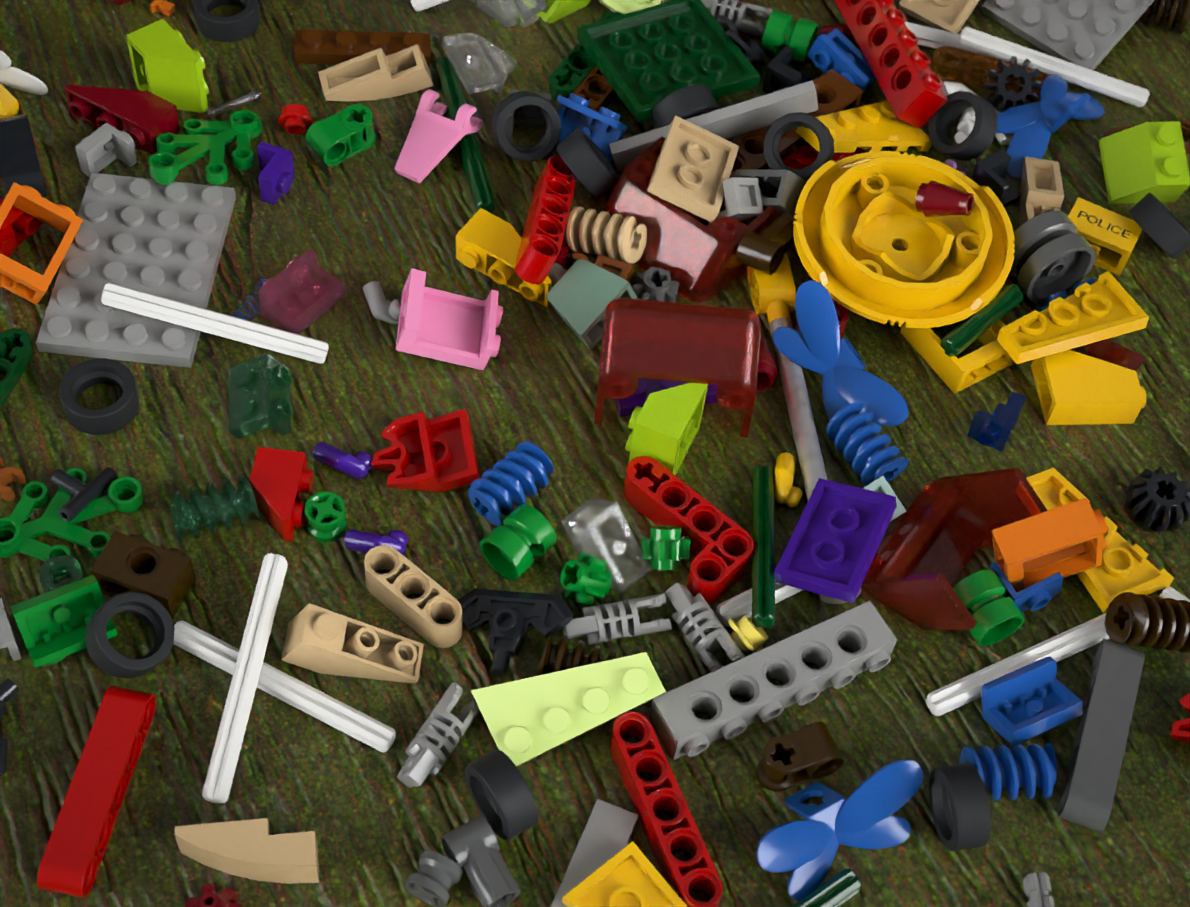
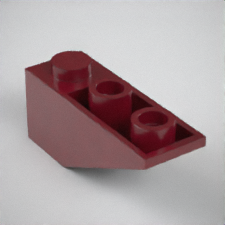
M67 85L64 87L68 109L75 118L85 120L98 128L108 123L119 131L127 132L135 143V149H141L153 155L158 152L156 137L159 134L169 132L176 135L180 131L176 105L148 91Z

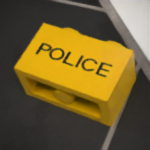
M1078 197L1068 217L1077 227L1078 234L1085 237L1096 252L1094 265L1120 276L1143 229L1132 219Z

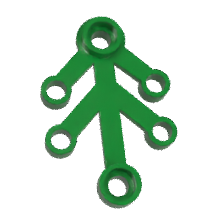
M250 110L233 112L230 115L229 121L188 119L183 123L184 135L165 132L156 137L158 153L151 155L148 159L149 174L158 184H171L176 180L180 169L210 154L209 164L205 167L206 181L212 185L224 184L228 180L227 166L224 164L225 145L237 139V149L232 152L233 167L238 170L251 169L254 166V152L251 150V140L261 134L262 123L258 119V115ZM205 132H208V133H218V134H216V135H205ZM179 147H192L178 155H174Z
M71 468L66 471V473L81 479L84 483H89L84 470ZM120 477L114 480L108 489L109 495L95 499L70 522L62 520L58 510L74 495L61 488L58 489L41 518L27 522L33 510L46 506L50 497L44 483L33 481L26 484L22 490V498L9 518H0V558L12 557L22 553L47 562L49 569L54 573H65L73 566V557L70 549L65 545H55L52 547L32 539L49 534L88 548L89 554L93 558L98 559L111 536L105 531L93 532L73 524L114 510L126 514L135 512L144 500L141 484L132 477ZM33 493H42L37 498H30ZM125 497H133L129 500H122ZM5 538H12L6 542H1ZM98 542H106V545L102 548L93 547ZM58 556H66L61 562H53Z

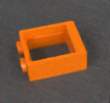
M14 182L0 206V228L11 207L15 206L64 233L43 275L0 253V286L38 305L84 219L76 216L75 212L69 207L61 204L56 205L41 197V194L34 188L25 185L21 186Z
M1086 497L992 530L994 560L1016 593L1056 573H1060L1065 578L1102 565V551L1107 548L1103 535L1108 532L1105 519L1099 509L1093 511Z

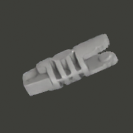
M701 0L715 19L718 15H724L734 23L737 31L761 38L763 37L765 26L746 20L748 16L766 21L773 11L767 7L739 0ZM716 19L723 28L730 29L723 21Z
M678 582L665 592L677 611L672 615L673 619L710 672L723 667L713 654L722 647L733 662L745 657L700 593L694 597L686 586Z
M665 593L582 608L583 617L572 619L570 623L564 626V635L568 636V639L587 636L588 645L619 638L672 630L670 619L660 618L640 624L637 611L643 608H657L665 604Z
M453 682L447 688L405 751L409 757L397 778L409 788L420 786L429 774L434 776L439 772L459 742V739L480 710L476 700H472L461 709L457 717L450 713L463 692L457 683Z

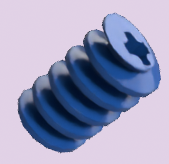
M862 402L845 406L831 418L826 428V434L830 440L835 442L837 450L843 453L846 462L852 464L855 474L861 476L860 479L864 486L869 485L882 476L889 482L900 475L906 469L909 462L906 457L895 459L900 450L894 445L887 447L891 438L888 434L879 435L882 430L880 423L870 424L874 418L873 414L869 411L860 413L864 406Z
M522 441L516 447V450H511L505 456V459H501L494 464L493 469H488L482 474V478H477L471 483L468 489V497L480 515L491 524L499 526L503 523L501 513L509 516L514 511L513 504L517 507L525 504V496L533 498L537 494L536 486L543 489L548 485L546 474L551 475L554 472L553 464L544 451L530 441Z
M1051 743L1046 744L1044 747L1039 744H1030L1027 748L1021 744L1012 745L1010 749L1005 745H998L993 750L988 746H979L976 751L971 746H966L960 752L959 764L971 763L977 769L985 789H989L993 801L1000 800L1002 788L1006 789L1009 800L1017 799L1019 787H1022L1026 799H1034L1036 787H1039L1043 799H1049L1052 796L1053 786L1056 783L1057 761Z

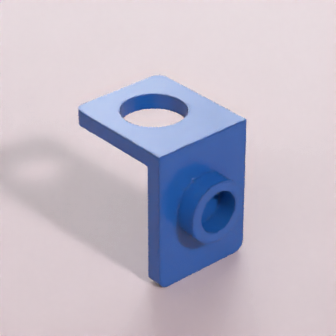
M997 562L990 564L989 569L995 571L1006 588L1003 597L1012 598L1021 613L1028 609L1037 611L1050 603L1052 597L1061 592L1063 577L1060 573H1056L1016 593Z

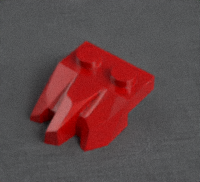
M466 409L427 419L424 411L395 419L380 433L385 440L392 443V446L375 452L371 465L378 471H392L388 475L386 483L388 487L445 492L470 485L477 478H481L470 417Z

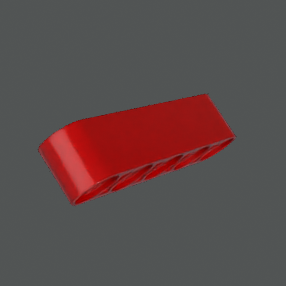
M561 156L550 157L534 188L515 262V272L522 280L531 284H542L545 281L561 251L577 180Z
M112 685L106 690L43 854L37 875V886L39 889L86 898L89 895L154 717L156 708V696L154 694Z
M626 712L620 715L614 722L610 751L637 815H639L638 818L667 883L688 907H718L723 890L721 879L653 727L647 717L641 713ZM633 735L639 738L640 741L628 743L622 739V736ZM648 772L653 774L657 780L644 781L639 778L638 774ZM660 810L668 811L674 816V819L669 821L661 820L654 813ZM678 849L685 850L691 855L692 859L681 861L675 858L671 852ZM696 889L702 890L708 894L710 900L698 902L690 896L689 892Z

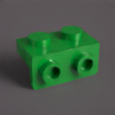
M94 574L10 606L34 667L58 663L67 655L87 648L85 643L87 624L94 612L105 603ZM111 618L106 625L108 639L118 634Z

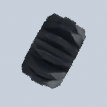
M1012 56L1009 61V68L1001 59L997 62V68L1000 73L992 69L988 71L987 76L996 82L984 84L985 90H995L986 100L991 103L998 98L1001 101L996 107L998 111L1001 112L1006 104H1009L1010 109L1016 107L1017 103L1019 106L1029 104L1026 99L1032 102L1038 101V94L1031 90L1041 89L1043 83L1032 81V78L1040 73L1038 68L1033 69L1029 73L1026 71L1030 65V60L1025 59L1021 67H1017V57ZM1010 78L1013 82L1018 80L1021 83L1017 89L1020 93L1016 94L1014 90L1007 91L1005 86L1009 81L1006 79Z
M1161 466L1154 472L1146 468L1135 480L1131 481L1127 488L1128 492L1124 507L1132 510L1130 520H1141L1143 522V530L1152 526L1159 535L1165 532L1166 529L1174 533L1190 518V491L1188 490L1190 481L1178 480L1177 471L1170 475L1166 474Z

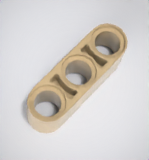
M380 545L370 549L364 558L367 590L433 646L447 648L455 645L462 634V607L458 600L395 548ZM383 569L390 571L385 574L377 573V571ZM410 594L420 595L419 598L410 599L406 596ZM448 619L451 622L448 624H438L435 621Z

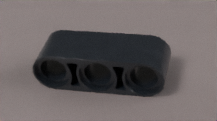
M27 114L0 119V166L7 194L15 182L21 186L25 185L34 188L41 194V197L45 198L47 194Z

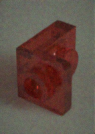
M1112 338L1091 343L1087 351L1088 355L1136 372L1145 356L1111 341Z

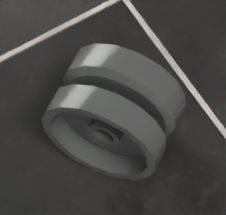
M1048 211L1035 216L1014 231L1015 252L1009 275L1017 279L1019 288L1029 300L1034 303L1046 302L1044 297L1064 289L1067 292L1073 288L1074 284L1079 283L1092 269L1096 260V252L1086 238L1078 234L1077 227L1064 212Z

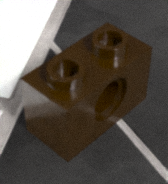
M117 531L114 532L91 569V574H94L102 594L109 597L130 591L147 594L161 602L169 612L172 620L196 580L191 558L184 552L175 548L164 549L151 544L142 536L136 534L128 536ZM144 570H152L147 574H139Z

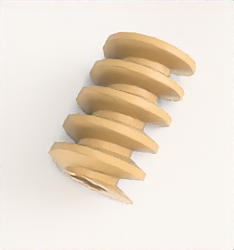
M576 206L571 211L566 228V241L570 249L575 253L585 252L590 256L600 254L619 261L623 260L626 263H635L641 258L646 246L647 227L642 223L637 226L636 219L633 216H627L623 219L621 214H614L611 217L607 211H601L598 214L595 209H588L585 212L581 206Z

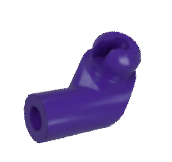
M319 442L313 450L315 460L354 479L368 476V471L373 468L371 465L372 457L363 451L357 452L353 456L325 442Z
M350 529L346 533L344 541L345 547L354 551L367 553L375 546L387 545L395 548L403 555L406 552L405 547L408 544V537L400 530H391L387 536Z

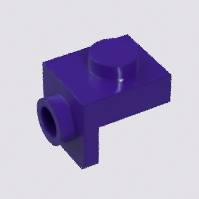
M260 142L257 146L259 168L262 171L258 176L261 201L275 205L281 195L286 194L292 185L294 178L292 152L279 146Z

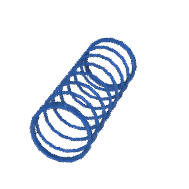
M262 278L259 281L261 286L258 288L262 289L265 293H272V296L268 297L269 301L273 294L277 292V287L271 280ZM262 280L272 283L276 291L273 292L272 289L271 291L266 289L262 284L266 283L262 282ZM257 291L254 292V293L258 294L261 298L263 297V296L260 295ZM251 295L250 298H252L253 300H255V301L257 302V304L259 305V303H258L259 301H257V300ZM247 300V302L245 303L249 304L254 309L255 306L250 304ZM239 311V312H236V313H239L240 315H242V316L244 317V319L246 320V318H245L246 316H245V315H243L240 311ZM235 312L231 315L243 319L241 316L234 314Z

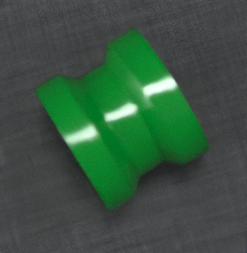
M328 491L312 495L304 507L307 532L310 537L323 543L334 542L340 539L347 528L343 499L336 493ZM329 517L333 518V520L322 522L324 519H328Z

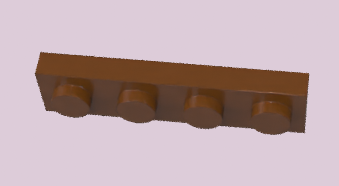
M296 30L294 59L295 63L340 64L381 47L385 55L389 56L418 44L428 67H430L431 33Z

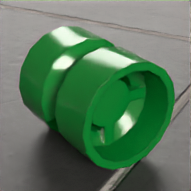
M774 9L766 24L761 48L765 52L777 56L786 46L793 48L791 60L805 65L809 59L807 53L817 37L819 23L804 18L794 21L791 14Z
M527 504L518 506L503 520L504 526H497L479 542L481 554L489 566L501 577L510 581L517 580L533 565V559H539L556 543L557 539L550 522L542 513Z
M984 569L967 576L955 585L949 593V600L959 616L963 619L969 618L966 622V627L980 647L991 646L1006 639L1022 626L1025 619L1014 600L1010 597H1003L1006 588L992 569Z

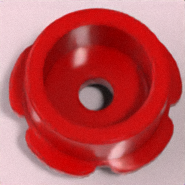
M299 104L284 106L281 115L278 117V123L281 124L287 133L292 135L303 134L313 123L309 109Z

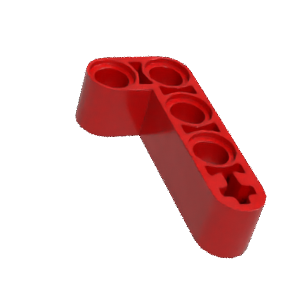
M640 456L629 462L623 491L625 499L657 526L670 525L681 527V536H688L691 539L690 553L695 556L691 562L687 588L694 597L700 593L708 604L715 603L747 572L754 546L752 537L747 531L655 459ZM667 504H673V505H676V506H678V507H672V506H669V505H667ZM697 528H704L708 531H701ZM727 552H734L738 554V556L730 555ZM700 577H709L713 579V581H706Z

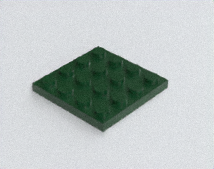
M672 0L577 28L578 41L637 122L651 119L653 109L661 100L684 87L705 85L709 87L713 97L717 99L759 86L760 74L729 35L726 34L725 30L701 0Z

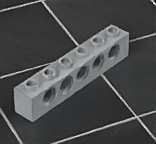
M868 601L653 698L649 719L673 760L686 754L688 757H693L705 751L710 746V743L722 737H725L727 740L737 737L752 723L759 720L769 722L775 719L785 708L795 703H798L800 706L808 704L818 697L821 691L832 686L835 689L842 688L849 684L856 675L866 670L876 672L890 662V656L897 639L872 602ZM840 647H848L852 649L854 653L846 652L842 650ZM804 663H813L820 669L809 668ZM768 679H777L781 681L784 685H774L770 683ZM731 696H742L746 698L748 702H737ZM704 712L712 719L702 720L696 717L694 713Z

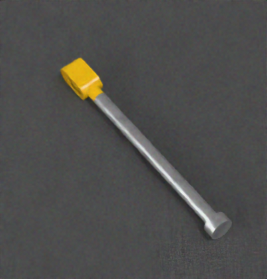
M784 253L783 260L773 275L765 274L747 265V276L755 313L757 315L767 314L771 335L779 327L793 329L790 313L795 312L796 289L787 253ZM774 344L806 495L809 500L818 479L827 480V475L802 366L789 360ZM820 594L821 600L825 603L841 604L847 602Z

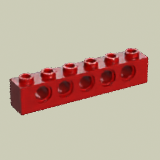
M835 0L896 117L920 129L948 99L941 88L943 82L929 67L930 59L917 46L918 38L907 28L905 24L906 17L895 7L894 0Z

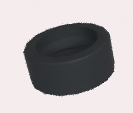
M194 0L193 2L197 27L203 35L218 42L239 41L250 36L258 27L260 19L258 0ZM224 5H233L244 9L239 14L229 17L215 16L209 13L211 10Z
M702 84L691 85L681 88L661 100L653 109L651 119L657 129L670 125L675 115L686 120L718 110L719 106L709 87Z
M529 91L512 93L504 98L495 109L491 124L493 136L501 149L512 158L526 162L542 159L551 153L559 141L562 129L560 116L554 106L538 93ZM523 106H532L539 109L545 116L547 125L542 139L528 147L518 146L513 143L508 137L506 130L507 120L511 113Z
M958 91L946 96L948 101L930 119L929 138L933 147L944 155L962 161L975 159L984 153L994 140L997 130V114L993 105L971 92ZM972 107L975 111L973 129L963 142L953 145L951 141L953 122L962 111Z
M802 112L789 113L777 119L768 129L763 142L764 157L771 170H789L806 181L823 164L832 160L834 155V139L829 128L816 117ZM794 127H805L812 130L819 140V153L816 160L803 169L788 167L782 162L779 155L778 145L781 137Z
M575 129L557 145V151L565 164L594 196L600 198L620 181V176L609 159L581 129Z
M1148 193L1128 211L1137 224L1171 258L1175 259L1190 246V232L1152 193Z
M106 358L84 361L68 371L60 384V400L69 423L80 432L92 435L113 433L130 423L139 409V394L135 379L131 371L118 361ZM97 384H111L123 390V394L118 401L103 409L91 410L83 408L76 402L78 396L83 391Z
M130 591L113 596L94 612L86 627L85 643L89 656L101 670L114 677L131 679L145 675L167 657L174 643L175 629L169 612L161 602L147 594ZM124 611L131 612L143 618L148 624L154 640L150 652L144 657L138 659L126 658L116 652L109 643L106 625L115 614Z
M494 749L466 766L464 769L465 779L473 800L482 816L490 824L492 830L501 839L508 841L538 822V809L528 784L516 765L503 751Z
M971 763L933 768L929 778V801L935 828L942 844L948 851L986 846L991 834V811L987 792L977 769Z

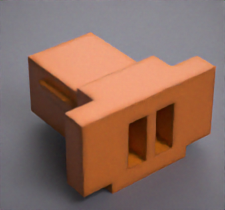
M154 0L150 5L152 13L161 12L170 16L175 11V5L166 0Z

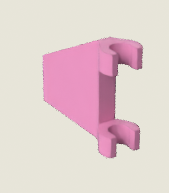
M430 89L425 91L420 99L415 118L394 168L397 174L421 183L462 137L475 133L482 128L484 124L482 119L474 116L471 118L477 110L474 106L463 104L458 109L455 121L443 117L448 109L446 105L439 102L434 104L440 97V94Z

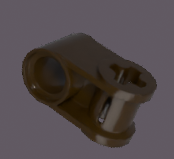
M814 722L799 730L769 740L763 749V758L757 766L756 775L763 787L770 791L780 792L807 781L831 775L842 767L845 759L825 723Z

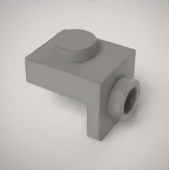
M108 123L102 125L75 146L81 172L89 177L91 173H99L116 158L130 167L137 163L134 149L135 143L131 136L123 130H117Z

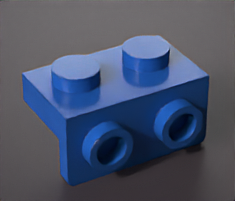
M837 28L828 35L821 34L818 36L807 53V56L825 74L833 69L863 90L862 94L878 82L864 55Z
M573 93L570 94L568 99L558 95L556 102L560 103L557 112L560 116L562 128L559 142L563 141L575 129H581L594 141L612 163L613 155L609 144L622 140L628 127L618 122L621 115L604 107H601L599 113L587 107L590 101Z
M1051 656L988 682L981 688L982 718L1011 745H1017L1083 715V701L1056 679L1057 662Z

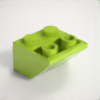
M161 19L126 35L135 83L139 90L148 91L176 105L177 110L199 113L208 111L206 95L209 94V89L203 76L205 62L198 50H192L187 45L182 33L178 29L174 30L164 19Z

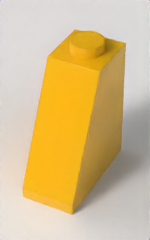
M1072 350L1034 359L1031 363L1046 425L1133 424L1140 410L1145 407L1146 391L1143 386H1140L1137 372Z

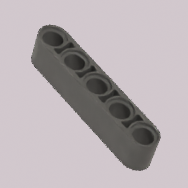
M1105 638L1099 644L1085 694L1083 715L1080 716L1061 795L1058 818L1100 833L1106 827L1113 806L1144 665L1145 652L1117 644Z

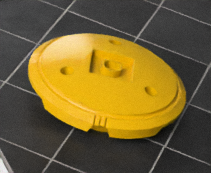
M874 151L852 155L837 162L829 160L808 179L801 191L795 209L796 215H794V219L796 221H793L794 243L798 256L810 277L821 283L828 290L831 298L843 307L882 324H886L889 321L891 326L898 323L899 327L905 324L906 328H933L965 320L977 314L995 299L1009 275L1014 260L1015 236L1008 213L996 194L988 186H979L972 179L953 167L922 155L916 157L913 153L908 155L907 152L901 154L898 151ZM934 180L962 192L972 193L974 195L973 210L969 216L925 217L924 213L916 210L915 205L919 186L922 183H929ZM892 245L902 246L905 250L898 251Z

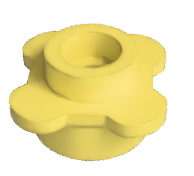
M745 614L738 622L733 618L728 620L729 625L734 630L730 636L743 651H759L764 649L762 644L769 639L768 635L762 627L758 628L753 625L750 615Z

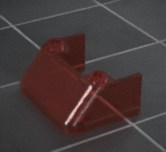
M661 136L626 166L603 211H607L611 217L614 214H621L623 219L627 216H633L636 219L637 226L642 223L647 227L646 246L641 258L635 262L636 265L645 271L651 267L669 270L671 281L679 282L678 294L691 302H708L747 267V265L736 259L740 241L748 231L758 233L774 217L775 209L769 206L748 226L732 217H719L706 227L668 201H664L647 192L665 138Z
M628 298L611 301L604 311L594 424L602 425L605 398L622 399L633 395L638 388L639 378L717 385V400L727 408L740 409V437H748L757 388L761 339V321L759 316L751 310Z
M1019 467L936 479L919 493L878 547L861 587L867 595L923 630L973 629L977 622L951 585L978 548H993L992 530L1048 510Z

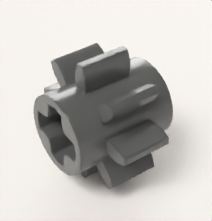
M651 267L644 274L637 273L633 291L637 299H640L641 310L645 309L649 312H657L658 314L666 306L673 308L679 282L671 281L670 271L662 268Z

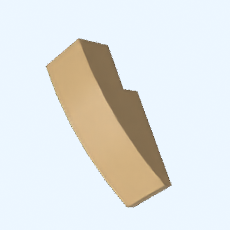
M418 44L389 56L385 55L381 47L318 72L323 94L327 101H371L401 96L433 86L427 62Z
M1031 157L1024 158L1021 179L1020 226L1039 214L1048 211H1061L1064 191L1059 162Z
M268 818L175 826V838L180 853L208 867L230 875L257 881L287 884L319 883L318 848L315 831L271 835Z

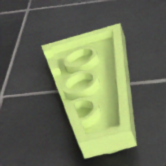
M647 652L475 689L471 690L498 749L503 751L517 767L665 693L666 690Z

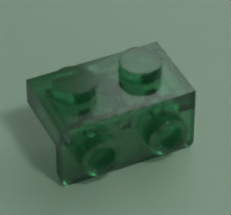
M265 353L229 369V433L237 439L269 426L283 436L291 433V416L293 411L290 404V385L292 384V377L288 368L280 364L270 354Z

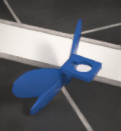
M1054 74L1046 77L1043 87L1039 92L1040 102L1016 106L997 115L996 132L1014 133L1006 151L1012 157L1007 173L1013 178L1021 179L1024 158L1042 159L1052 132L1057 131L1072 118L1079 120L1100 118L1104 114L1103 106L1088 93L1066 92L1067 82L1064 78Z
M809 280L801 284L795 296V310L800 331L789 327H779L774 331L772 339L778 350L789 360L805 369L823 375V402L829 422L845 406L862 402L864 406L860 413L865 411L871 412L874 417L873 421L890 427L903 423L909 413L904 398L888 383L864 371L863 369L867 366L846 337L840 339L838 316L828 290L815 280Z
M913 760L894 761L867 778L847 800L820 782H815L784 800L786 807L806 820L787 822L769 830L762 837L757 847L759 865L764 870L775 873L793 870L788 881V892L794 900L800 901L816 890L822 883L832 865L839 844L862 849H882L894 847L905 842L911 833L909 822L904 818L891 815L902 808L919 789L923 779L921 767ZM810 797H823V803L819 806L815 804H802L804 800Z

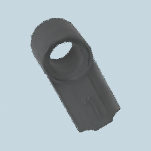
M480 815L440 837L447 857L461 868L482 907H505L520 895V888L499 853L500 849L497 838L484 816Z

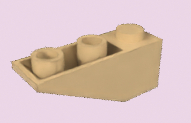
M309 603L288 623L281 661L320 674L415 684L419 679L424 644Z

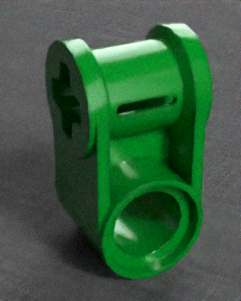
M350 105L344 110L314 123L308 129L305 139L326 165H339L346 159L368 150L375 143V133L370 128L373 121L372 112L365 105Z

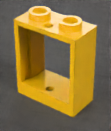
M1001 320L997 321L978 338L984 345L983 347L959 359L955 355L950 357L945 354V350L940 346L941 339L931 328H906L905 324H903L900 331L904 338L954 394L1013 363V359L997 340L1000 328L1006 326Z

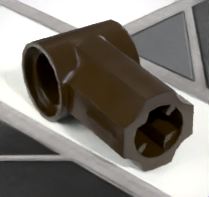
M784 211L781 215H775L758 233L748 231L738 246L736 253L737 261L765 274L773 275L779 268L784 253L794 244L793 221H796L794 215Z

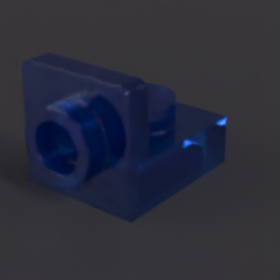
M1012 391L1006 405L998 403L993 415L977 410L967 436L984 446L1003 452L1027 397Z

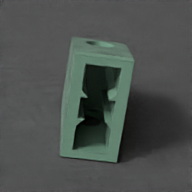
M578 259L569 270H566L558 263H554L548 274L552 280V289L547 293L546 298L557 314L590 350L594 348L637 299L627 280L585 259Z

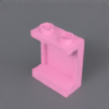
M412 268L402 290L395 350L484 371L490 357H496L500 347L501 336L496 335V328L499 327L503 314V306L498 305L499 291L491 289L486 300H479L425 287L426 272Z

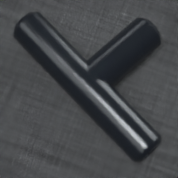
M107 467L86 484L61 469L55 470L50 478L51 483L74 495L58 510L60 518L66 522L72 521L118 478L116 471Z

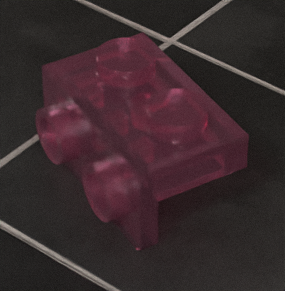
M310 248L300 257H295L288 267L276 277L267 280L259 291L261 313L284 331L300 334L346 295V284L318 266L317 252Z

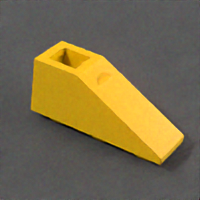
M480 208L456 234V259L466 267L474 268L491 277L496 283L504 284L519 292L526 299L548 307L550 302L546 296L551 290L552 280L549 276L546 277L542 284H531L522 280L515 272V262L522 238L511 223Z

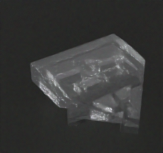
M475 33L443 37L442 47L468 94L493 88L496 92L501 93L506 78L516 66V60Z

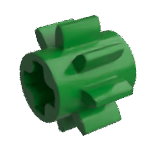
M652 526L650 537H641V556H643V559H650L651 569H680L681 559H690L691 539L688 536H681V527Z
M580 552L578 560L568 561L563 567L560 577L563 588L567 590L565 598L575 600L576 603L586 606H592L594 598H604L609 592L612 583L611 574L605 569L608 562Z

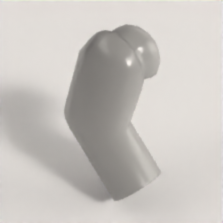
M373 281L367 283L363 287V291L373 317L397 325L399 323L401 300L400 302L397 299L393 301L386 300L380 282Z

